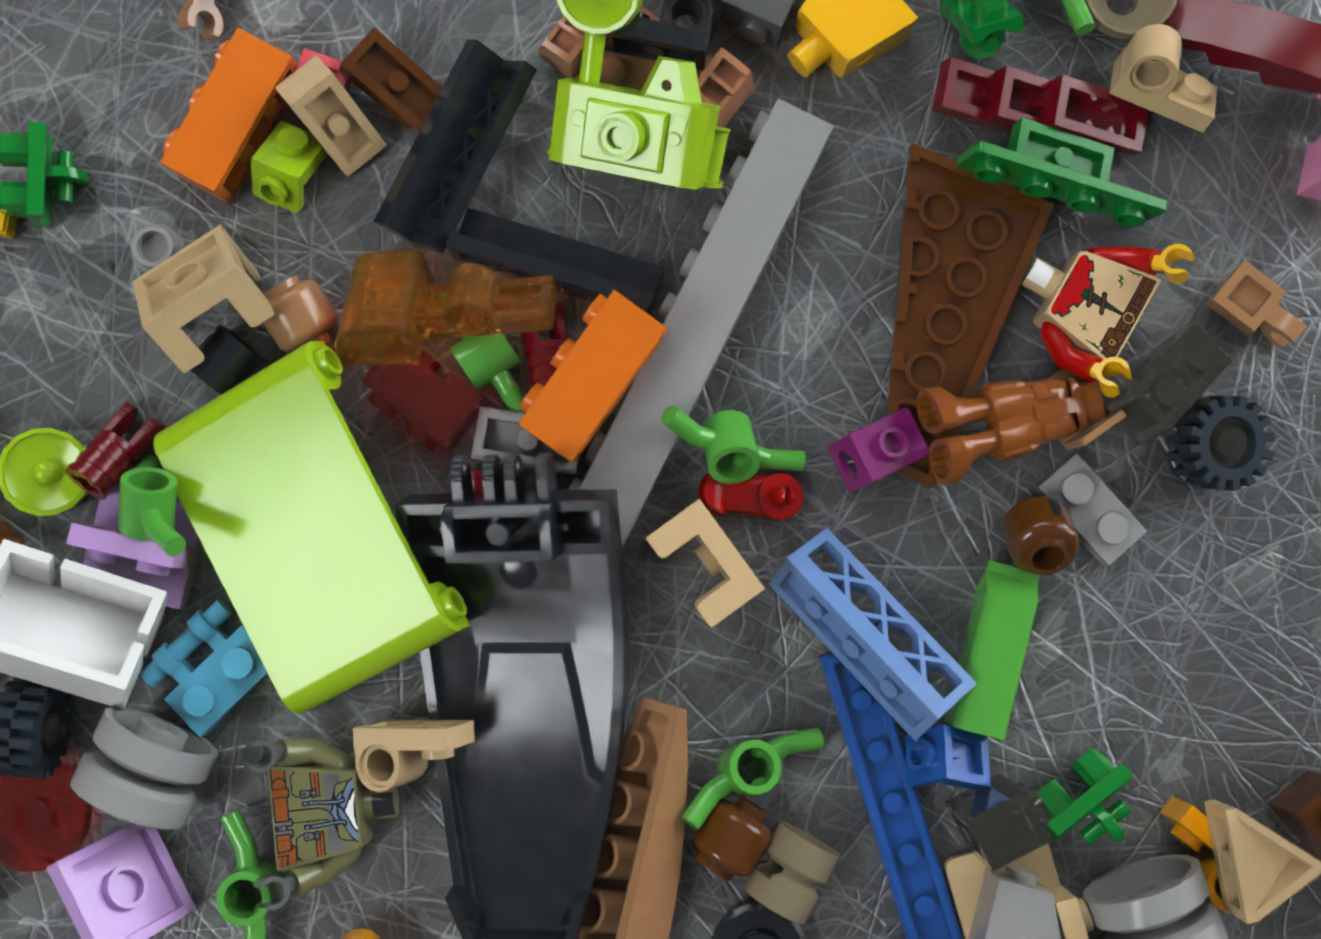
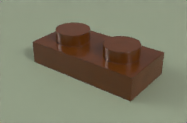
M375 27L341 62L339 68L341 73L416 138L442 89L439 83Z

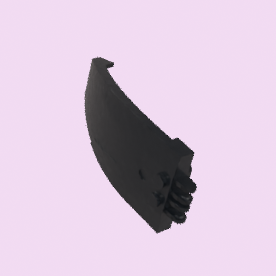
M538 453L535 463L537 490H526L524 467L519 454H506L503 462L504 473L502 472L500 456L498 457V454L485 455V458H483L481 469L484 492H474L468 458L466 455L453 456L450 463L452 493L408 495L395 505L397 523L428 583L441 582L447 587H454L464 599L467 608L465 616L471 625L420 652L429 720H474L475 742L455 748L454 757L435 760L453 886L445 900L462 939H578L591 899L608 832L619 776L626 719L629 653L628 616L617 489L557 490L553 455L551 453Z

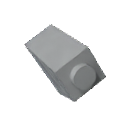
M1009 864L1005 865L1004 872L986 868L968 939H1061L1053 893L1037 882L1038 874L1033 871Z

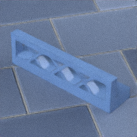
M828 528L789 555L768 583L914 741L920 738L977 684ZM822 548L837 563L838 574L823 572L810 557ZM850 590L865 593L874 602V613L860 611L851 602ZM888 629L903 632L911 641L912 653L898 651L889 642ZM926 669L940 671L955 689L943 698L927 682Z

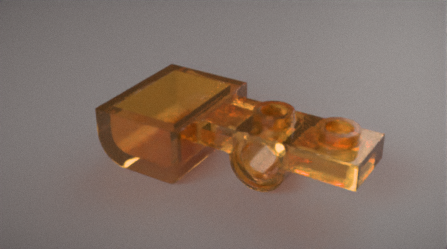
M407 249L366 253L359 256L354 262L334 348L344 366L420 360L425 339L553 330L557 287L553 275L498 280L497 275L491 269L474 263L462 264L456 267L451 274L450 284L434 285L435 279L425 256L418 250Z

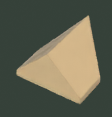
M1215 799L1204 801L1224 910L1247 924L1259 922L1321 875V861L1235 807Z

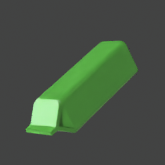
M991 560L987 561L986 570L976 589L958 662L977 684L946 712L944 723L958 729L1005 741L1038 605V580L1040 575L1024 572L1014 566Z

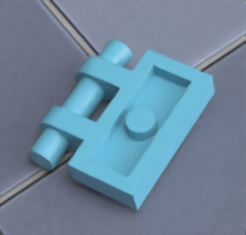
M217 599L205 612L198 610L186 621L188 628L171 644L164 642L151 654L153 661L140 672L143 680L152 687H156L168 674L179 683L164 700L199 737L207 735L269 676L244 626L241 625L231 636L220 626L233 614L231 608L221 599ZM204 641L214 652L195 669L187 661L186 657Z

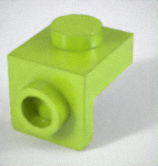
M281 120L251 158L253 194L271 205L280 206L298 213L304 206V186L328 153L311 132Z

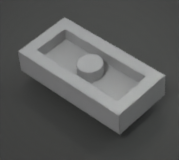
M1077 453L1071 454L1033 488L1040 497L1047 496L1057 499L1068 508L1079 540L1102 566L1111 565L1147 532Z

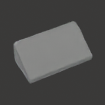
M480 407L471 459L475 463L482 464L485 455L498 454L503 468L506 454H519L524 471L535 473L538 453H551L554 459L556 476L577 478L580 456L577 460L570 462L520 426L518 423L525 413Z

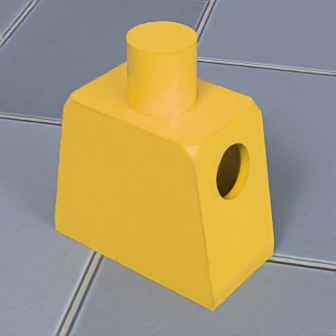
M806 0L798 11L795 29L803 40L789 51L787 56L795 70L804 77H808L825 62L838 77L845 78L908 39L918 16L903 0Z

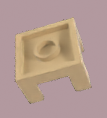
M221 224L132 281L143 329L183 374L204 361V354L181 327L227 298L250 327H257L275 315L270 302L255 284L261 280L258 271Z
M698 499L647 536L646 541L660 559H665L694 537L701 545L694 550L698 558L712 576L721 572L725 578L694 602V606L699 614L712 628L765 588L701 500Z

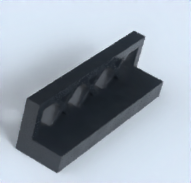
M467 40L373 222L414 247L443 254L450 231L455 232L537 69L527 61L504 60L479 40Z
M468 207L459 234L450 231L445 246L455 261L593 302L599 294L608 298L612 291L615 290L649 315L651 314L664 273V267Z

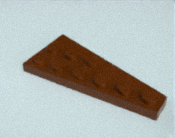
M911 143L908 148L886 416L907 408L929 448L930 444L936 439L955 436L959 427L936 434L927 432L921 425L917 413L916 399L918 392L927 387L938 386L947 390L955 397L972 398L1055 204L1042 198L1026 196L1020 192L1019 188L1003 182L986 183L979 181L972 176L971 172L958 169L956 161ZM928 455L893 472L928 489L933 488L936 483L930 468Z

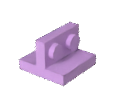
M117 486L110 490L111 493L105 500H99L93 525L71 523L66 544L86 549L83 557L84 565L167 591L166 607L179 610L187 608L202 543L180 501L176 500L174 530L186 540V546L183 552L177 556L167 555L153 541L131 539L120 532L118 529L120 487Z
M131 823L46 868L81 939H148L196 910L156 828Z

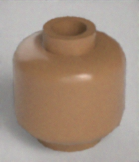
M296 274L264 293L275 315L264 321L263 325L282 351H294L309 341H324L327 344L333 340L327 331L335 326L338 321V315L315 280L305 279L300 281Z

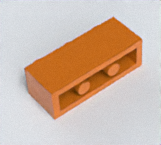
M237 27L231 39L224 41L219 47L215 56V67L205 84L199 85L193 92L189 102V112L181 126L173 130L167 137L163 147L164 155L160 163L180 179L231 205L251 170L252 156L272 133L288 105L275 87L295 72L298 64L294 58Z
M615 290L612 291L608 298L599 294L592 302L582 318V321L588 324L587 328L577 342L568 338L563 343L550 363L557 370L545 386L537 382L519 406L525 414L518 424L570 462L578 459L670 331Z

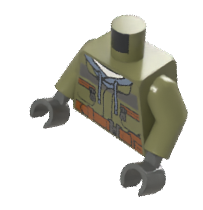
M253 736L244 742V745L248 747L263 746L264 755L260 761L253 764L248 762L242 763V765L254 773L260 774L268 771L277 872L286 871L284 878L274 875H263L256 879L253 888H261L271 882L277 888L276 897L269 903L259 905V908L270 911L278 910L287 903L290 893L298 896L331 882L359 859L361 848L372 839V820L397 818L399 816V794L397 787L382 792L369 790L360 781L356 765L353 763L350 754L320 738L280 739L274 745L261 737Z

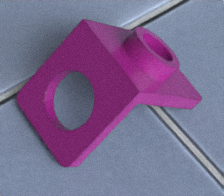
M903 408L843 437L828 446V452L847 490L852 493L927 456L929 448L910 411L907 408ZM845 452H847L853 459L856 465L857 475H855L849 468L845 458Z

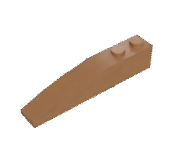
M641 697L624 735L617 788L606 841L591 899L578 939H669L680 878L686 823L681 816L686 811L687 709Z

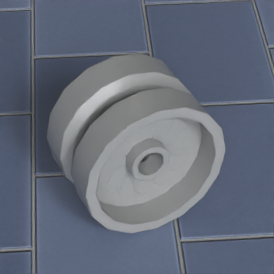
M110 707L104 710L93 733L92 740L100 750L90 751L82 755L71 778L70 787L80 798L114 817L161 830L179 829L186 824L197 801L196 792L190 785L200 784L208 779L218 758V751L208 740L199 737L192 730L173 721L132 708H124L122 710Z
M1171 854L1128 863L1093 880L1083 890V900L1089 909L1093 925L1101 930H1105L1101 939H1229L1218 907L1205 901L1210 894V889L1199 859L1190 855Z

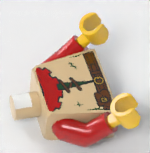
M1183 244L1170 245L1162 253L1158 249L1132 246L1092 247L1086 251H1078L1065 262L1061 270L1036 257L1027 269L1021 285L1045 298L1035 314L1033 322L1040 328V338L1054 364L1058 368L1088 382L1098 380L1100 389L1106 397L1113 398L1120 394L1118 385L1107 379L1113 375H1121L1128 380H1132L1128 363L1118 356L1161 282V279L1154 275L1159 271H1163L1165 277L1174 284L1186 282L1189 278L1186 270L1172 269L1170 267L1178 260L1194 261L1195 258L1191 249Z

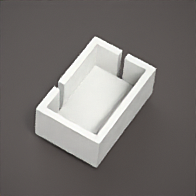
M4 539L0 546V672L124 710L142 669L143 656L147 657L165 615L167 591L68 559H64L60 567L61 588L52 586L55 581L53 554Z

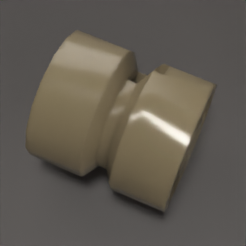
M780 820L772 834L771 844L767 848L770 855L768 860H760L744 885V890L759 903L780 916L798 924H805L819 899L815 890L816 885L828 882L841 856L837 851L813 835Z

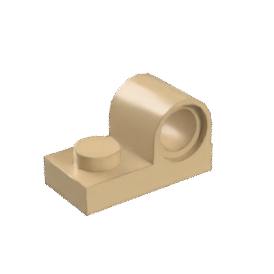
M1152 24L1141 28L1114 61L1109 94L1203 133L1215 118L1217 86L1211 84L1201 75L1195 73L1188 74L1179 70L1182 42L1180 35L1175 29L1163 24Z
M317 55L275 87L277 92L347 177L387 146L335 75Z
M383 719L353 728V746L357 775L364 786L375 792L387 791L415 781L426 771L428 760L454 757L455 748L475 742L474 720Z

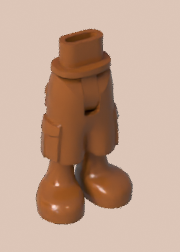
M1072 377L1025 383L1020 380H1006L984 384L977 393L976 398L955 397L941 387L931 386L921 389L916 399L920 423L929 433L936 434L981 420L986 423L985 431L939 438L930 444L928 454L930 468L937 482L943 486L958 483L966 475L970 465L982 456L990 454L1000 462L1022 456L1025 457L1036 451L1039 446L1068 437L1073 433L1082 432L1086 429L1087 423L1099 421L1105 417L1104 404L1097 381L1077 382Z

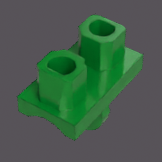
M939 0L940 13L960 31V46L971 58L977 60L986 59L994 55L1004 41L1005 30L1014 33L1023 31V15L1010 5L1007 0Z
M29 122L28 132L0 133V163L2 166L27 168V183L0 181V212L19 218H29L35 228L51 229L52 187H57V203L73 204V189L88 187L89 173L82 169L74 168V153L67 150H59L57 152V166H53V137L47 135L46 123Z
M1091 748L1070 767L1089 789L1074 801L1057 780L1053 779L1033 795V800L1042 816L1048 822L1045 830L1055 842L1089 815L1093 821L1079 832L1081 837L1091 845L1105 834L1113 843L1118 845L1126 836L1117 823L1130 814L1131 810L1121 799L1107 810L1101 805L1128 784L1134 775L1123 763L1115 768L1106 757L1096 749Z

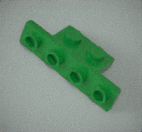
M1021 118L1012 125L1008 149L979 141L958 156L956 166L958 169L971 172L972 176L979 181L986 183L1003 182L1020 188V192L1026 196L1034 198L1050 197L1066 202L1067 207L1071 210L1098 212L1113 217V221L1116 224L1127 227L1142 226L1145 222L1165 213L1168 203L1165 199L1109 182L1114 147L1025 118Z

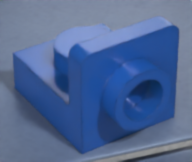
M945 724L930 727L916 741L908 733L905 735L906 775L909 786L921 787L940 783L971 790L991 787L988 736Z

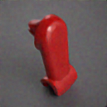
M707 473L701 478L698 487V499L701 500L712 515H725L726 511L774 520L789 519L797 514L804 498L799 482L791 475L784 473L754 475L749 480L736 484L720 483Z

